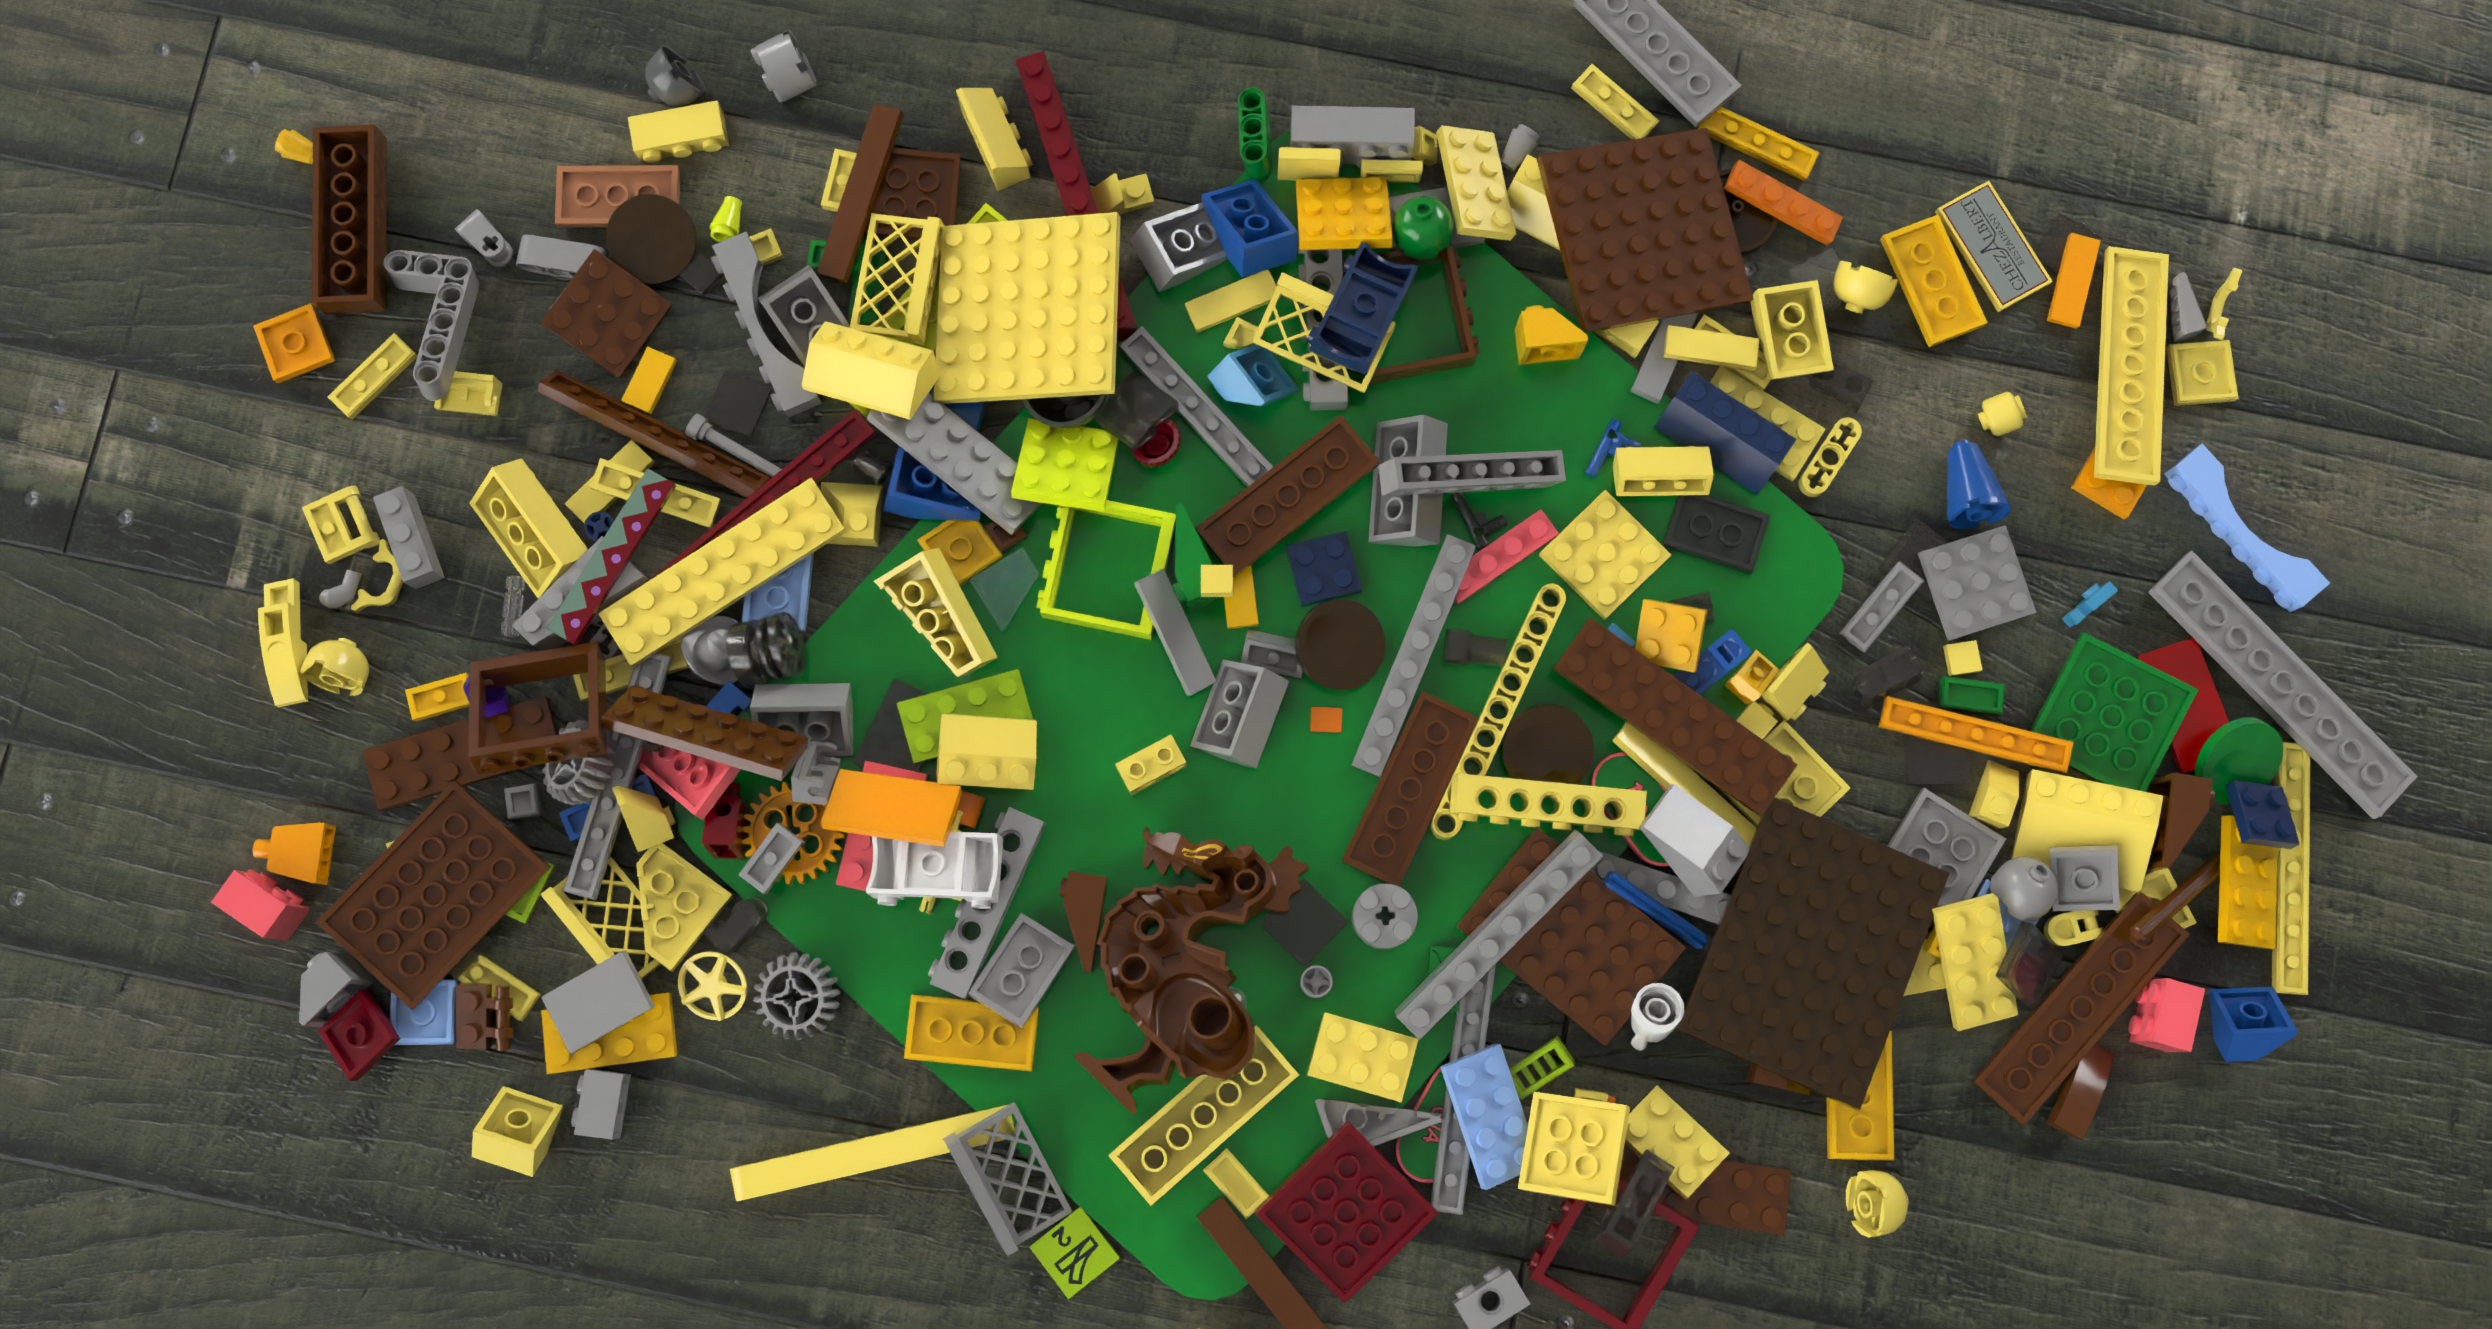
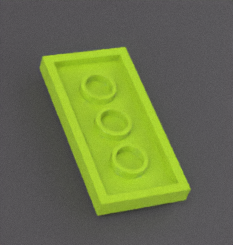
M1019 669L897 703L914 764L938 758L941 714L1033 720Z

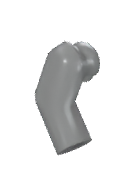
M346 570L342 585L321 592L319 596L321 604L328 608H338L352 602L362 574Z

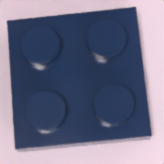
M1346 531L1286 546L1301 607L1361 593L1362 589Z
M2236 780L2225 785L2242 843L2292 849L2300 844L2283 787Z

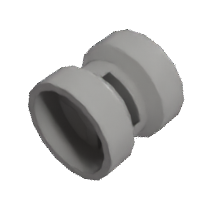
M1319 965L1307 968L1300 978V988L1304 994L1311 998H1321L1326 995L1333 983L1330 972L1325 967Z

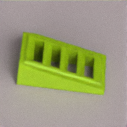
M1558 1036L1554 1037L1509 1068L1519 1098L1521 1100L1574 1067L1575 1061ZM1552 1049L1555 1050L1563 1062L1560 1065H1557L1549 1053ZM1541 1056L1544 1057L1552 1069L1548 1073L1538 1060ZM1531 1063L1541 1076L1538 1080L1535 1079L1527 1067ZM1518 1071H1522L1531 1085L1528 1087L1524 1086L1516 1074Z

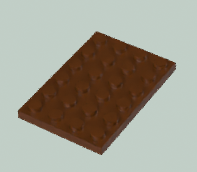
M454 780L315 923L413 1010L538 882L551 866L457 780Z
M1535 827L1456 926L1469 936L1559 845ZM1589 870L1499 961L1604 1046H1607L1632 1015L1631 1008L1637 993L1646 985L1658 983L1686 947L1633 904L1606 887L1603 880Z

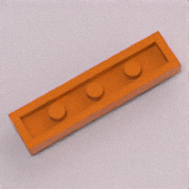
M1741 160L1734 164L1723 188L1826 246L1832 243L1843 219L1839 214Z

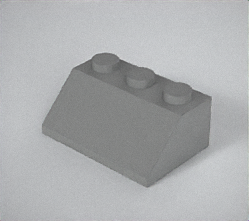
M1223 659L1215 678L1217 682L1212 686L1190 747L1229 762L1256 769L1289 681L1265 667Z
M850 683L755 685L750 705L753 722H761L766 726L783 731H791L797 735L812 738V741L829 742L836 745L835 752H822L826 757L853 755V701Z

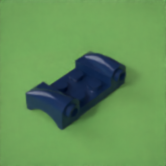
M1361 242L1355 256L1350 254L1344 265L1343 271L1346 273L1319 327L1314 325L1306 341L1311 344L1309 351L1367 376L1381 343L1415 278L1418 267L1413 264L1400 265L1389 262L1377 255L1368 244Z

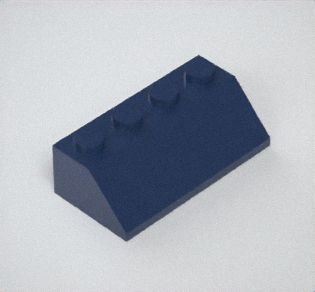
M1691 371L1654 426L1656 430L1682 447H1709L1712 466L1756 495H1758L1797 440L1693 371Z

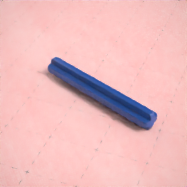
M1609 871L1604 877L1603 883L1606 887L1694 948H1703L1708 940V936L1618 873Z

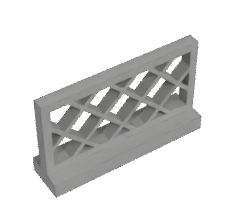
M1014 1102L960 1134L956 1135L953 1132L943 1138L1007 1256L1019 1250L1017 1245L1073 1212ZM1013 1114L1017 1121L1013 1135L998 1132L1001 1120ZM1021 1130L1025 1138L1019 1137ZM979 1133L990 1135L984 1152L972 1149L967 1140ZM995 1137L1011 1140L1006 1157L991 1154ZM1017 1142L1030 1145L1031 1152L1027 1162L1012 1159ZM976 1156L983 1157L981 1164L979 1163ZM1035 1157H1036V1159H1037V1161L1039 1162L1040 1165H1038V1164H1033V1163H1034V1160H1035ZM988 1159L1004 1162L999 1179L986 1176L985 1169ZM1010 1164L1025 1167L1020 1184L1005 1180ZM1031 1169L1044 1172L1045 1179L1041 1189L1027 1186ZM990 1183L997 1184L995 1191ZM1049 1184L1051 1185L1053 1191L1048 1190ZM1003 1186L1018 1189L1013 1205L1000 1202L999 1197ZM1024 1191L1040 1194L1035 1210L1019 1207ZM1046 1196L1057 1198L1062 1206L1051 1214L1041 1212ZM1005 1210L1011 1211L1010 1217H1008ZM1017 1213L1032 1216L1030 1226L1017 1234L1013 1226Z

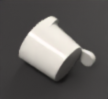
M1652 983L1644 986L1637 993L1631 1008V1027L1636 1034L1631 1040V1045L1636 1050L1642 1051L1646 1048L1647 1042L1664 1040L1676 1028L1684 1014V1002L1675 989L1663 983Z

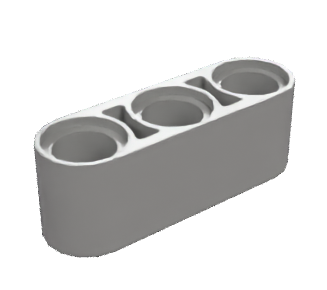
M526 234L522 235L516 266L528 272L572 279L593 249H596L607 258L609 252L602 247L591 244Z

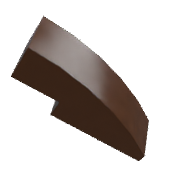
M2097 1044L2090 1049L2061 1083L2056 1093L2059 1097L2046 1121L2048 1125L2074 1139L2084 1140L2105 1090L2114 1058L2113 1053Z

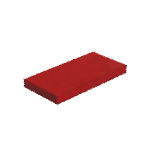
M2194 638L2134 657L2199 689L2169 746L2180 774L2195 769L2198 755L2205 742L2220 727L2229 723L2199 644Z

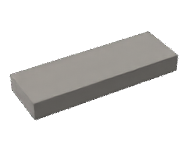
M1898 561L1839 634L1862 653H1865L1924 580Z

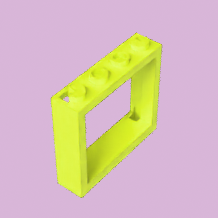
M1109 500L1106 501L1104 512L1059 505L1056 518L1060 519L1058 531H1052L1049 546L1054 549L1052 560H1046L1043 571V578L1047 579L1045 591L1039 590L1036 608H1040L1042 618L1152 640L1154 625L1145 606L1140 625L1056 609L1054 605L1075 510L1161 527L1151 574L1159 569L1164 568L1165 572L1167 570L1176 528V514Z

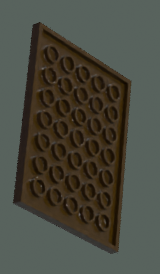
M1774 798L1760 818L1749 846V853L1742 863L1676 1031L1852 1109L1860 1110L1933 919L1932 909L1937 908L1950 873Z

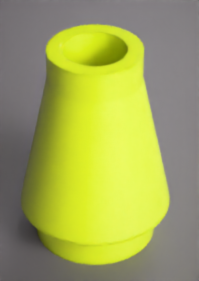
M732 196L724 198L723 204L709 226L711 230L710 236L714 240L722 242L739 234L742 202L738 198Z

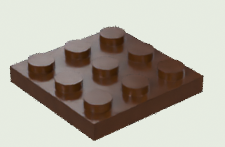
M893 148L871 213L927 220L928 216L937 217L942 220L945 226L955 225L961 154ZM869 218V221H868V224H867V227H866L864 236H867V234H868V229H869V224H870V218ZM878 223L877 237L887 238L895 232L891 224ZM912 227L903 236L906 240L917 241L922 236L923 228Z
M593 249L540 324L619 379L672 303L596 249Z

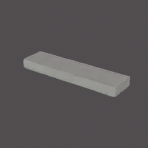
M1698 313L1661 319L1630 392L1656 404L1660 402L1678 361L1677 359L1663 357L1666 329L1668 325L1692 328Z
M1164 568L1134 582L1186 695H1193L1217 682Z

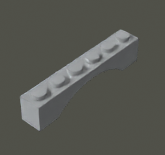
M747 232L712 245L716 255L711 257L718 274L724 272L728 283L723 284V287L730 302L734 300L737 302L740 310L736 311L735 315L741 328L747 327L751 338L747 339L748 345L754 357L759 355L763 365L759 367L765 383H772L775 393L771 394V398L777 411L783 410L789 418L822 404L817 393L803 390L802 388L805 368L793 363L781 354L770 342L763 329L757 300L759 280L763 266Z

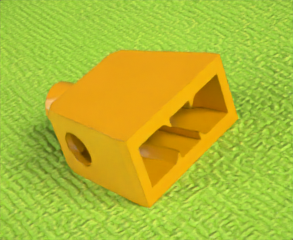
M320 822L275 826L272 829L271 840H255L253 856L255 858L268 859L266 868L269 872L310 883L327 885L336 826Z

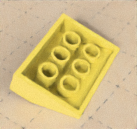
M2032 769L2026 777L2011 859L2022 856L2032 857L2050 868L2049 847L2117 845L2119 889L2139 892L2142 889L2154 844L2163 796Z

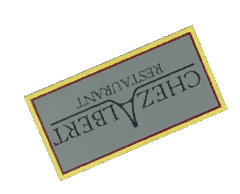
M1990 181L1957 197L1935 211L1998 313L2053 282Z

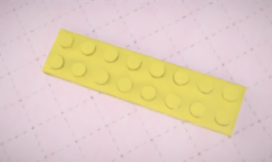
M2111 246L2104 251L2094 478L2153 486L2160 482L2169 254Z
M809 478L599 612L598 615L630 666L635 667L846 532V529L815 481Z

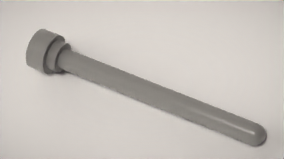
M698 413L692 417L686 427L685 434L696 441L699 439L702 441L708 440L770 477L775 476L782 470L715 431L713 425L709 424V419Z

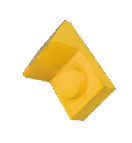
M1756 649L1730 677L1725 686L1745 704L1754 703L1779 672V669Z

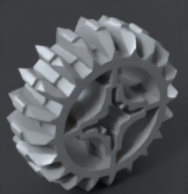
M577 720L575 723L569 722L566 728L559 730V734L589 730V721ZM607 731L606 754L593 755L590 758L581 757L563 760L560 763H546V767L542 770V773L546 775L543 779V784L547 785V792L552 794V798L570 805H581L582 803L589 804L592 798L599 796V789H605V781L607 778H611L609 773L611 768L615 766L612 763V759L616 756V752L612 750L615 746V741L611 740V733Z
M797 952L790 953L788 958L782 955L777 957V963L770 962L766 965L768 972L763 971L758 975L764 983L755 984L754 987L756 991L761 992V995L754 997L753 1001L762 1004V1008L758 1009L756 1014H766L767 1018L763 1021V1025L768 1026L774 1023L772 1033L778 1034L783 1030L785 1039L791 1038L794 1034L797 1040L805 1038V1034L812 1037L817 1034V1029L821 1031L826 1029L827 1023L825 1020L831 1021L835 1018L834 1013L830 1009H836L840 1004L833 1000L832 997L840 995L841 991L839 989H832L831 984L836 983L838 978L832 977L828 979L827 974L830 972L831 967L826 966L820 969V958H815L811 962L810 954L808 953L802 954L800 958ZM788 971L789 979H786L784 991L776 993L778 981ZM801 972L810 977L817 988L808 986L805 975H802ZM795 991L796 993L800 992L801 995H809L797 1001L798 999L794 1000L793 996L785 997ZM819 999L815 1013L806 1021L805 1013L808 1012L809 1002ZM778 1004H782L787 1008L789 1017L780 1010Z

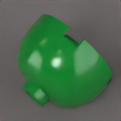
M1428 196L1414 197L1407 200L1397 210L1392 224L1393 241L1396 246L1398 244L1404 250L1403 253L1408 257L1420 260L1431 259L1438 256V252L1442 251L1445 247L1447 249L1451 245L1454 232L1452 216L1447 207L1436 198Z

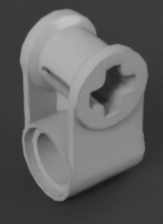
M478 209L454 228L473 249H476L494 267H505L512 261L514 256L512 247Z

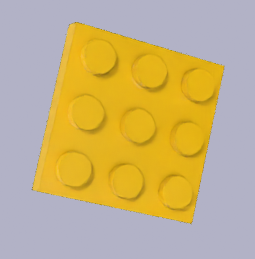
M1387 177L1310 178L1296 180L1299 250L1358 249L1361 242L1368 244L1370 248H1392Z

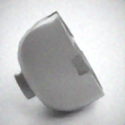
M2022 856L2008 860L1991 877V892L1998 896L1999 903L2002 901L2009 908L2006 911L2009 915L2022 921L2034 922L2039 920L2049 912L2057 900L2058 882L2055 875L2047 865L2035 858Z

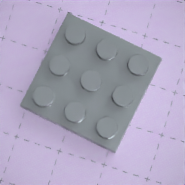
M2006 525L1917 553L1948 641L2037 613Z
M1923 788L1887 846L1950 873L1939 900L1938 908L1972 898L2006 838L1926 788Z

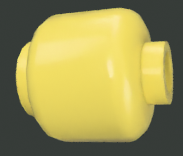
M2004 392L1984 400L1982 403L1983 412L1978 413L1983 430L1990 429L1995 436H2001L2020 429L2023 426V419L2027 418L2019 395L2013 396L2010 392Z

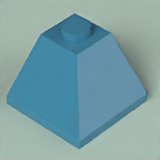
M1257 345L1229 353L1207 376L1214 385L1215 390L1226 401L1257 406L1274 402L1299 390L1269 350Z

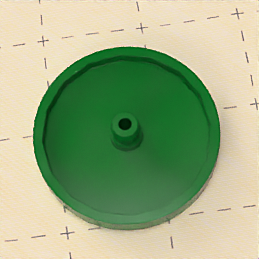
M2245 717L2233 720L2220 727L2205 742L2196 761L2195 776L2213 779L2214 800L2219 803L2230 804L2225 786L2230 782L2236 780L2268 785L2272 781L2283 758L2281 736L2272 726L2258 718Z

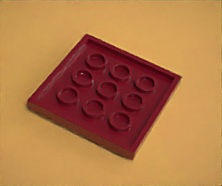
M1349 1120L1254 1210L1255 1214L1344 1303L1356 1294L1438 1214V1211Z

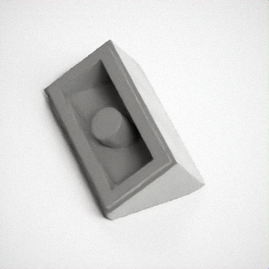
M1248 630L1241 663L1265 667L1274 673L1301 679L1303 670L1296 657L1295 639Z

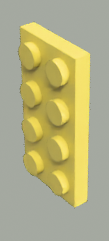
M1441 125L1436 134L1457 234L1511 241L1516 235L1494 133Z
M1720 366L1711 379V384L1797 439L1775 470V472L1793 482L1826 428L1725 367Z
M1991 893L1932 909L1953 1028L1957 1031H1962L2017 1016L2018 1010L1998 896Z

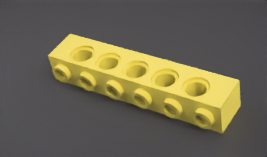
M1458 773L1452 775L1449 814H1459L1458 820L1477 822L1478 816L1490 817V823L1509 824V819L1521 820V826L1540 827V822L1552 823V829L1571 830L1572 825L1584 826L1583 832L1603 833V828L1615 829V835L1634 836V831L1641 830L1639 826L1645 820L1647 791ZM1482 791L1488 792L1492 798V803L1488 809L1483 808L1479 803L1478 797ZM1513 794H1517L1522 798L1523 806L1519 812L1515 811L1510 805V798ZM1545 797L1550 798L1554 803V809L1551 814L1545 813L1541 807L1542 800ZM1576 800L1581 801L1585 806V812L1582 817H1578L1573 812V804ZM1607 803H1611L1616 810V815L1612 820L1608 819L1604 814V807Z

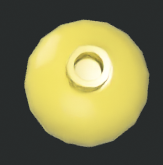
M1839 261L1834 275L1833 286L1837 297L1846 303L1845 309L1862 314L1864 309H1878L1890 300L1897 285V279H1892V276L1864 266L1854 268L1851 267L1852 263Z
M339 638L338 640L323 641L312 647L305 657L300 673L303 674L306 671L308 673L306 680L324 690L340 694V687L351 690L350 696H355L363 691L369 674V664L363 652L356 648L355 642L346 638Z
M1869 1170L1860 1171L1857 1176L1849 1179L1846 1188L1847 1211L1854 1210L1856 1220L1851 1222L1861 1235L1868 1238L1895 1232L1903 1224L1909 1201L1902 1185L1894 1176L1882 1171Z

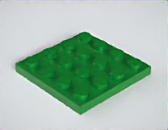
M2080 633L2030 731L2074 742L2069 767L2103 784L2146 792L2199 689L2086 633Z

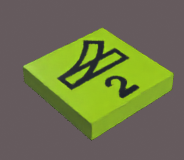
M1081 1206L1030 1246V1249L1068 1299L1120 1259L1118 1253Z

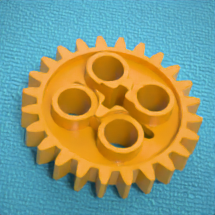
M786 782L782 783V791L780 792L774 786H770V797L760 793L761 805L750 804L755 811L754 815H744V818L750 821L751 824L750 826L743 827V831L749 833V837L742 840V844L752 847L745 855L752 857L772 830L768 824L772 814L780 812L783 817L781 824L792 831V824L787 812V807L791 805L793 809V825L800 830V833L796 835L805 843L809 838L817 837L819 848L816 852L808 854L804 843L799 849L800 860L797 861L794 856L776 882H779L783 875H785V881L788 885H792L795 876H797L799 883L805 884L806 874H809L812 879L817 880V869L827 873L829 870L825 863L828 860L837 863V859L832 853L833 851H843V848L836 843L837 840L845 839L846 835L838 831L822 828L820 823L827 805L793 802L792 789ZM811 806L814 810L813 818L808 822H802L800 820L801 810L804 807Z

